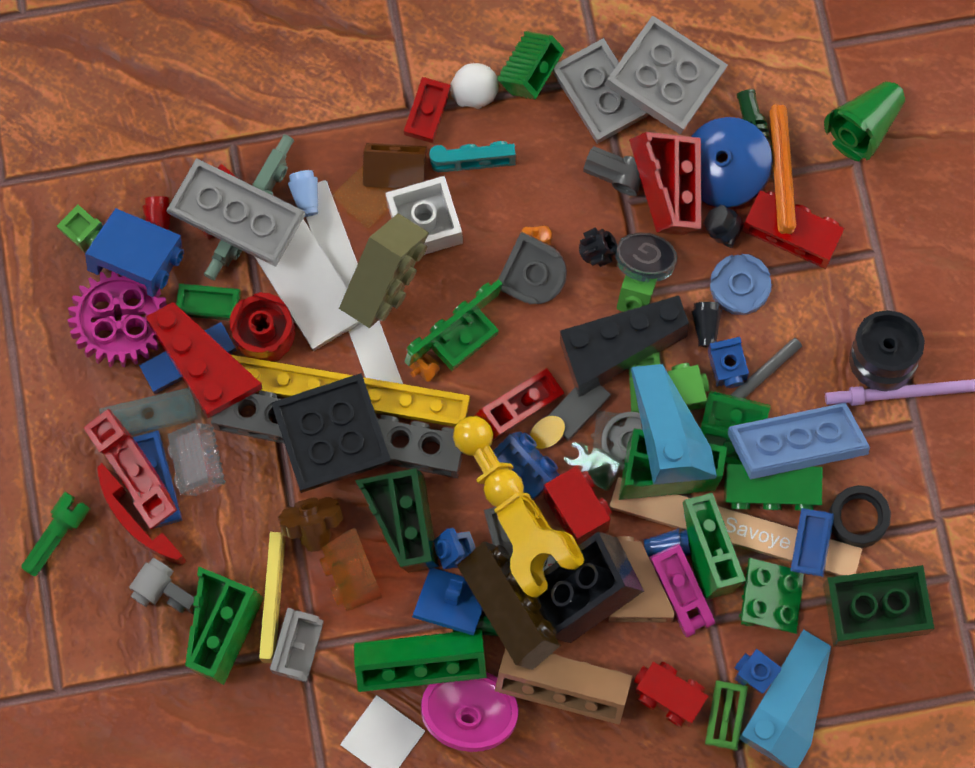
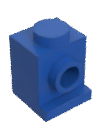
M740 337L709 344L708 356L717 387L725 385L726 388L738 387L744 384L743 381L748 378L749 371ZM734 359L736 364L729 367L724 363V360Z

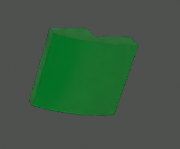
M709 390L700 429L709 444L727 447L725 463L742 464L728 436L729 426L768 419L771 405Z

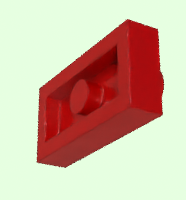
M422 77L404 128V135L430 143L434 142L451 92L450 84Z

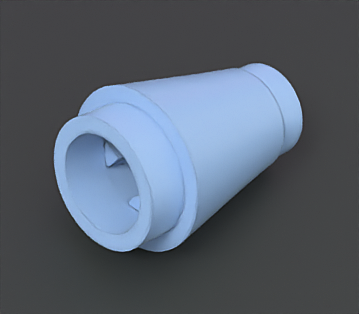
M312 170L290 174L288 186L297 208L305 211L304 217L318 214V178L314 177Z

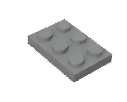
M604 38L558 62L552 71L596 144L649 116L648 113L604 85L619 63Z

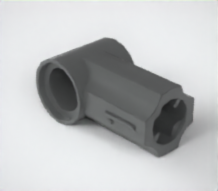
M595 146L590 150L583 172L612 183V186L623 194L629 196L637 195L642 182L634 157L625 156L622 158Z

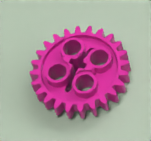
M100 272L101 281L96 282L91 277L88 278L90 288L88 289L80 285L79 291L82 297L72 296L73 303L76 306L68 307L69 315L73 316L68 319V325L74 328L70 333L72 339H78L76 341L77 348L82 349L86 347L84 352L87 358L96 353L97 364H100L104 358H107L109 367L113 366L115 360H120L121 366L125 367L126 359L129 358L136 365L138 364L137 355L139 354L148 359V348L156 351L159 349L156 342L158 338L149 326L146 317H141V315L146 314L147 316L167 305L165 297L159 298L161 295L160 288L155 296L151 297L147 295L145 285L124 276L118 277L115 272L111 273L110 278H107L103 272ZM132 298L140 300V303L136 306L125 304L126 301ZM101 301L109 303V306L102 310L94 307ZM117 315H122L121 321H115ZM132 327H141L143 329L138 335L128 333ZM102 330L112 332L107 338L97 337V334Z

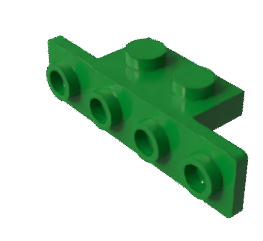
M498 279L492 285L489 282L484 284L476 292V298L471 302L463 301L452 312L454 315L447 321L441 319L431 327V333L423 340L421 337H418L406 348L408 352L404 362L410 366L432 349L451 371L456 369L498 335V328L485 316L481 309L500 294L503 283Z

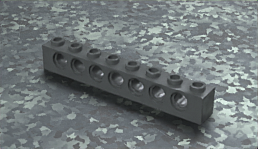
M259 391V395L252 394L212 416L211 424L215 430L285 444L279 425L271 422V417L274 414L272 402L281 400L274 393ZM246 406L256 407L255 414L248 418L240 415L241 410ZM381 415L380 419L377 418L391 459V463L387 465L407 469L417 468L422 472L458 479L463 453L455 446L453 428L443 427L439 431L429 429L430 426L423 422L412 421L411 425L399 423L398 418L388 415ZM398 436H405L409 439L408 445L404 448H396L392 445V442ZM428 442H435L440 446V449L435 454H426L423 451V447Z

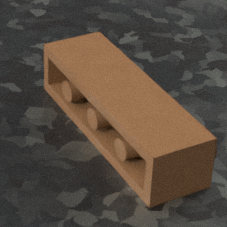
M505 649L498 672L495 692L620 725L632 675L594 666L587 662L560 657L553 653L532 670L515 665Z

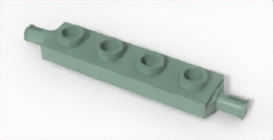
M283 134L278 146L270 153L252 186L273 196L272 189L276 182L280 183L287 173L288 166H286L285 159L287 152L294 143L293 138ZM221 240L214 251L211 263L204 272V276L215 281L222 266L228 267L232 259L237 260L242 250Z

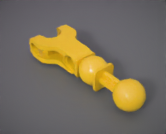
M469 416L461 419L454 427L453 440L455 446L462 453L474 456L484 474L478 477L476 481L478 484H484L485 498L493 506L497 507L494 511L498 515L499 522L513 545L510 570L521 589L527 595L537 598L548 587L543 567L544 562L550 555L555 558L561 567L575 570L584 563L583 554L573 536L567 532L552 529L536 503L531 499L530 494L523 493L524 485L522 479L516 472L512 471L513 465L511 463H499L490 447L493 439L491 426L478 416Z

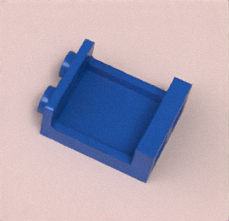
M115 208L86 251L85 257L89 272L99 275L103 268L145 285L147 295L154 297L159 288L163 289L166 286L172 268L178 266L182 261L184 249H182L181 235Z

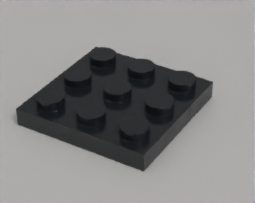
M362 373L272 402V407L301 493L391 463Z

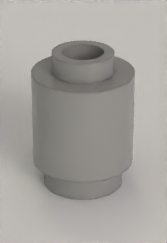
M152 558L149 564L145 562L129 586V589L133 591L130 597L147 607L149 602L156 605L164 589L172 581L170 577L174 571L155 558Z

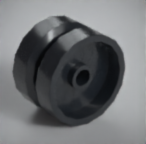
M890 310L879 311L864 318L857 328L850 350L849 363L852 373L862 384L874 390L885 392L898 390L905 386L915 375L918 363L923 355L925 340L922 330L913 319L900 312Z

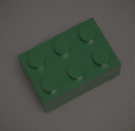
M923 565L828 577L823 584L833 647L928 635L934 630Z

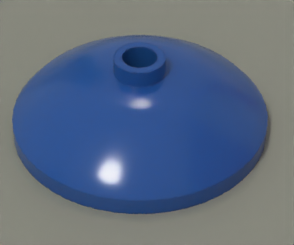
M723 117L707 122L693 133L691 137L701 138L702 202L714 207H719V205H724L727 208L738 207L753 200L759 191H762L767 185L773 168V155L767 138L755 125L740 118ZM726 153L728 155L727 160L719 163L718 157Z

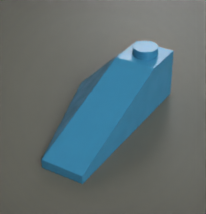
M663 364L632 367V378L653 485L715 479L717 474L711 446Z
M803 629L781 666V672L771 683L741 734L740 741L785 768L799 767L812 744L831 650L829 644Z

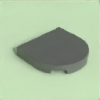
M521 232L498 278L503 283L501 291L529 304H541L554 299L562 291L567 279V268L562 255L554 247Z

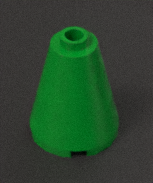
M885 81L827 114L824 120V129L826 134L831 132L835 138L832 142L835 148L844 156L854 161H860L862 158H866V161L869 160L877 151L905 103L903 89L896 83Z

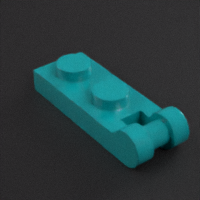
M505 141L493 142L490 146L478 147L475 144H466L460 146L459 149L447 150L442 145H436L431 148L429 153L431 168L436 172L516 165L514 143L508 144Z

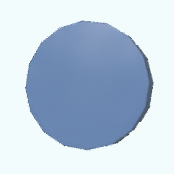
M749 254L725 257L716 265L711 274L710 291L715 302H719L721 309L731 314L747 315L756 312L765 305L771 293L772 284L768 268L760 259Z

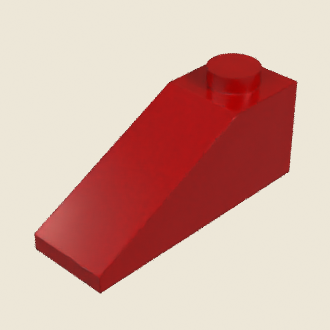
M548 368L486 405L474 416L483 418L491 426L493 443L562 396L564 391Z

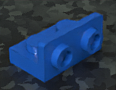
M520 431L510 433L493 452L499 463H511L513 465L512 471L516 472L522 479L524 485L523 493H529L534 501L544 491V484L560 475L556 471L558 467L548 456H543L535 448L537 444L530 435Z

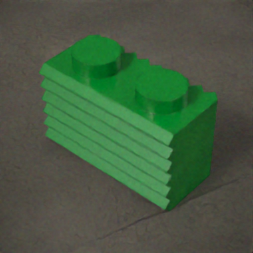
M524 31V36H521V41H518L515 51H512V56H509V61H506V65L503 66L500 75L497 76L498 81L511 95L536 100L565 49L553 35Z

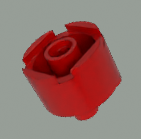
M259 292L246 299H242L232 310L230 316L231 333L237 348L244 356L276 362L289 351L295 339V325L290 310L282 299L270 293ZM264 324L268 325V328L262 331L257 329V327L263 328Z

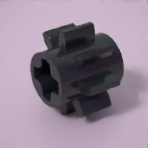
M596 227L584 232L585 238L580 240L579 253L582 259L592 266L598 264L600 267L613 262L611 256L615 255L617 250V242L614 236L604 229L598 231Z

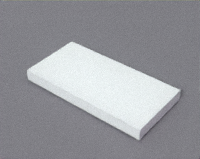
M304 219L276 267L255 257L278 296L290 310L293 320L313 352L361 324L339 309L347 287Z

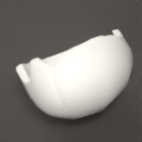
M480 63L464 65L456 72L450 84L451 96L461 107L469 106L480 109L482 106L484 107L493 102L499 91L496 73L490 67Z

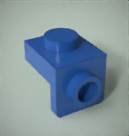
M454 528L446 529L433 540L435 551L440 559L443 570L458 568L457 564L476 548L470 531L456 533Z
M756 649L751 656L745 653L734 668L738 673L734 680L744 686L748 683L759 693L763 694L781 672V667Z

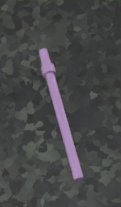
M975 379L905 385L898 390L885 392L864 389L863 386L850 387L849 391L825 393L826 405L850 403L851 406L864 405L866 401L975 392Z

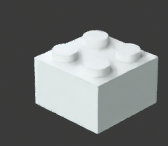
M445 176L385 193L391 218L399 213L429 232L424 243L428 246L425 254L463 244L462 230Z

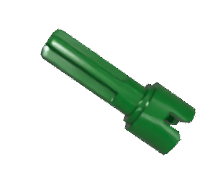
M64 491L50 511L53 520L24 560L21 568L28 574L37 576L67 531L79 527L90 511V507L80 502L72 511L69 508L75 501V497Z

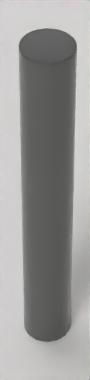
M796 338L790 340L749 377L744 384L739 386L731 396L745 399L802 347L799 340Z

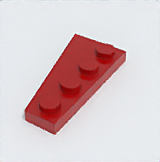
M174 302L146 316L149 326L207 418L263 389L261 382Z

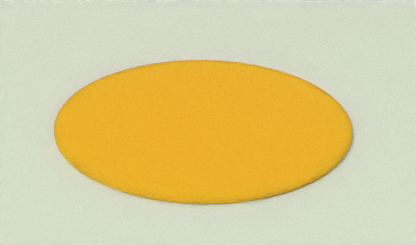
M548 416L538 421L530 433V436L537 444L536 448L544 449L556 444L564 434V421L557 416Z

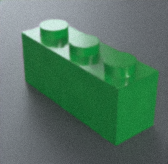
M725 464L724 502H730L731 509H750V503H763L764 510H782V504H795V510L801 511V508L814 510V505H822L823 467L812 466L750 479L742 464Z

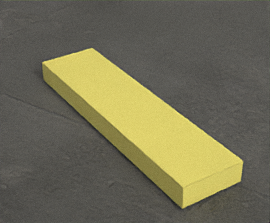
M270 532L259 654V659L262 663H272L277 646L285 538L281 532Z

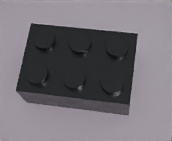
M598 531L578 546L584 557V563L575 570L565 569L556 561L543 571L548 587L536 599L541 606L539 611L542 616L555 628L557 640L572 643L644 592L619 539Z

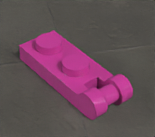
M677 543L650 556V561L685 637L688 638L696 634L695 630L703 626L708 628L714 625L713 615L680 544ZM697 608L699 615L689 619L687 612Z

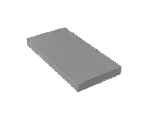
M197 158L167 208L168 214L275 267L278 265L305 216V211Z

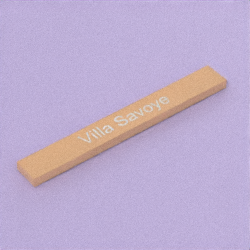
M618 477L609 506L610 509L676 529L680 528L683 531L687 530L683 501L689 499L688 497L676 494L618 500L622 478ZM718 506L732 545L792 562L797 529ZM830 539L824 572L836 576L856 574L862 548Z

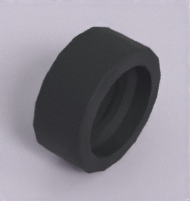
M857 485L846 488L837 495L829 509V513L834 514L831 531L838 541L859 548L875 544L883 537L890 525L891 511L887 500L880 492L868 486ZM864 499L872 503L876 508L878 522L870 533L856 535L849 532L843 526L841 510L850 500Z

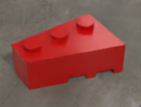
M644 132L629 139L656 232L685 235L701 229V138Z

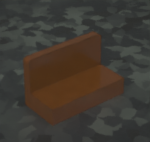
M366 143L363 151V185L366 187L404 188L424 182L427 146Z

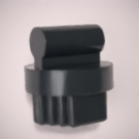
M719 205V207L717 206L709 210L703 222L709 235L716 242L722 243L729 248H733L744 226L741 217L734 210L728 209L724 205Z

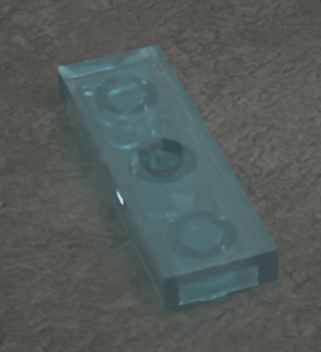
M189 388L99 409L100 414L110 409L130 435L198 419L194 397ZM147 412H154L153 417L150 419L144 418Z

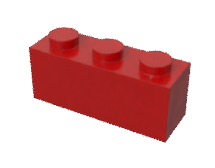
M760 190L745 220L742 232L826 269L845 228L841 227L836 220L830 217L821 218L812 214V211L806 206L795 204L796 228L794 233L781 234L778 230L775 193L771 191L765 193Z

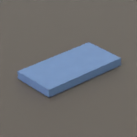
M846 403L729 426L728 436L750 479L868 455L870 450L867 440Z

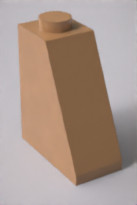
M631 536L616 537L619 539L644 592L610 615L608 622L672 623L674 619L673 608L642 542L634 541V537Z

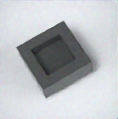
M169 582L163 591L169 598L167 604L181 614L185 609L194 614V597L172 582Z

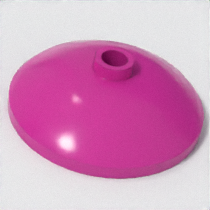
M486 672L487 678L429 684L422 697L421 715L427 730L444 745L467 752L485 751L503 743L515 729L518 718L516 698L495 692L497 677Z

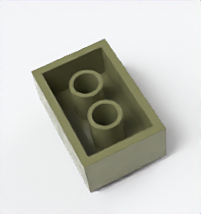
M397 213L372 234L367 241L339 309L368 328H371L378 320L383 322L391 312V309L393 307L397 309L404 301L406 293L403 290L406 285L410 284L417 272L414 268L416 261H420L428 246L424 243L429 232Z

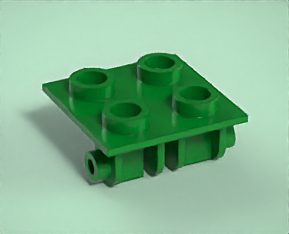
M748 558V566L745 567L747 572L746 581L742 589L744 590V595L741 596L743 600L742 611L739 614L741 625L754 626L756 624L797 634L804 574L792 572L789 567Z

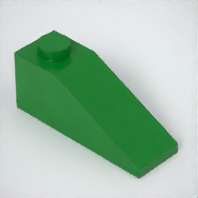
M713 493L685 499L683 501V509L693 571L705 600L733 593L746 580Z

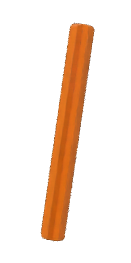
M774 104L771 106L769 114L777 223L781 234H792L796 228L788 115L785 105Z

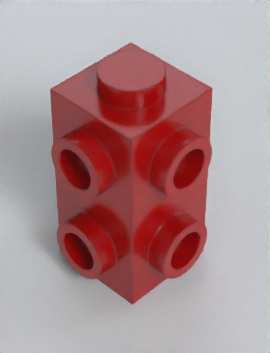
M653 661L649 668L643 665L633 681L638 684L635 693L639 695L637 700L652 710L657 706L667 713L665 718L676 726L682 727L685 724L690 727L708 698V695L703 693L705 688L692 679H688L687 682L676 676L678 671L663 661L660 664Z

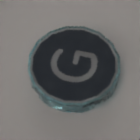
M639 232L629 234L620 240L616 248L615 260L618 261L617 266L632 279L649 282V279L657 278V281H662L672 275L677 263V253L673 246L664 238L651 233Z

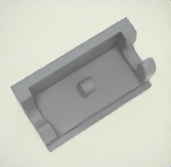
M287 608L270 667L273 674L307 683L324 620L312 614Z

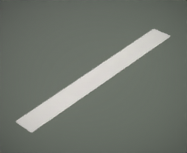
M324 180L318 182V214L306 217L311 232L348 288L358 263L328 183ZM378 320L371 328L361 323L349 330L365 377L403 384L380 321Z

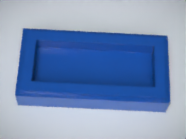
M801 508L790 571L824 577L834 519L833 513Z

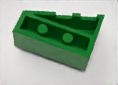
M634 428L627 444L618 500L715 491L723 477L727 447L709 444L717 474L715 479L653 485L643 430Z
M198 566L197 576L199 581L197 596H194L193 606L195 611L193 626H190L185 666L198 675L224 685L264 597L253 588Z

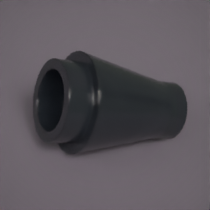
M719 302L694 303V310L691 313L698 338V347H709L710 343L717 342L722 310L719 309Z

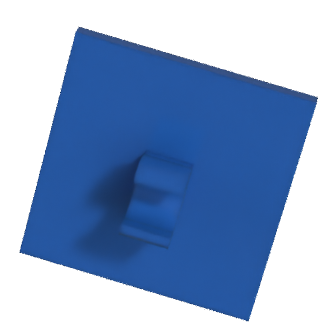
M430 568L412 618L474 636L483 609L463 576Z

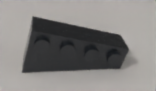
M679 295L560 330V344L578 397L599 385H605L616 375L627 369L629 370L634 365L636 367L639 365V362L652 354L660 353L688 336L689 322Z

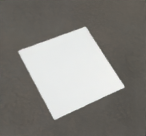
M376 695L340 745L371 768H399L425 730Z

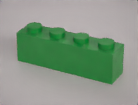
M482 629L476 630L474 636L463 632H451L354 643V666L358 692L487 678Z

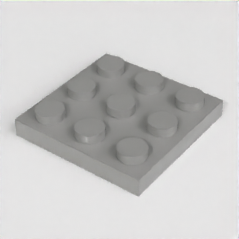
M652 16L607 78L604 85L681 135L726 70L728 64Z

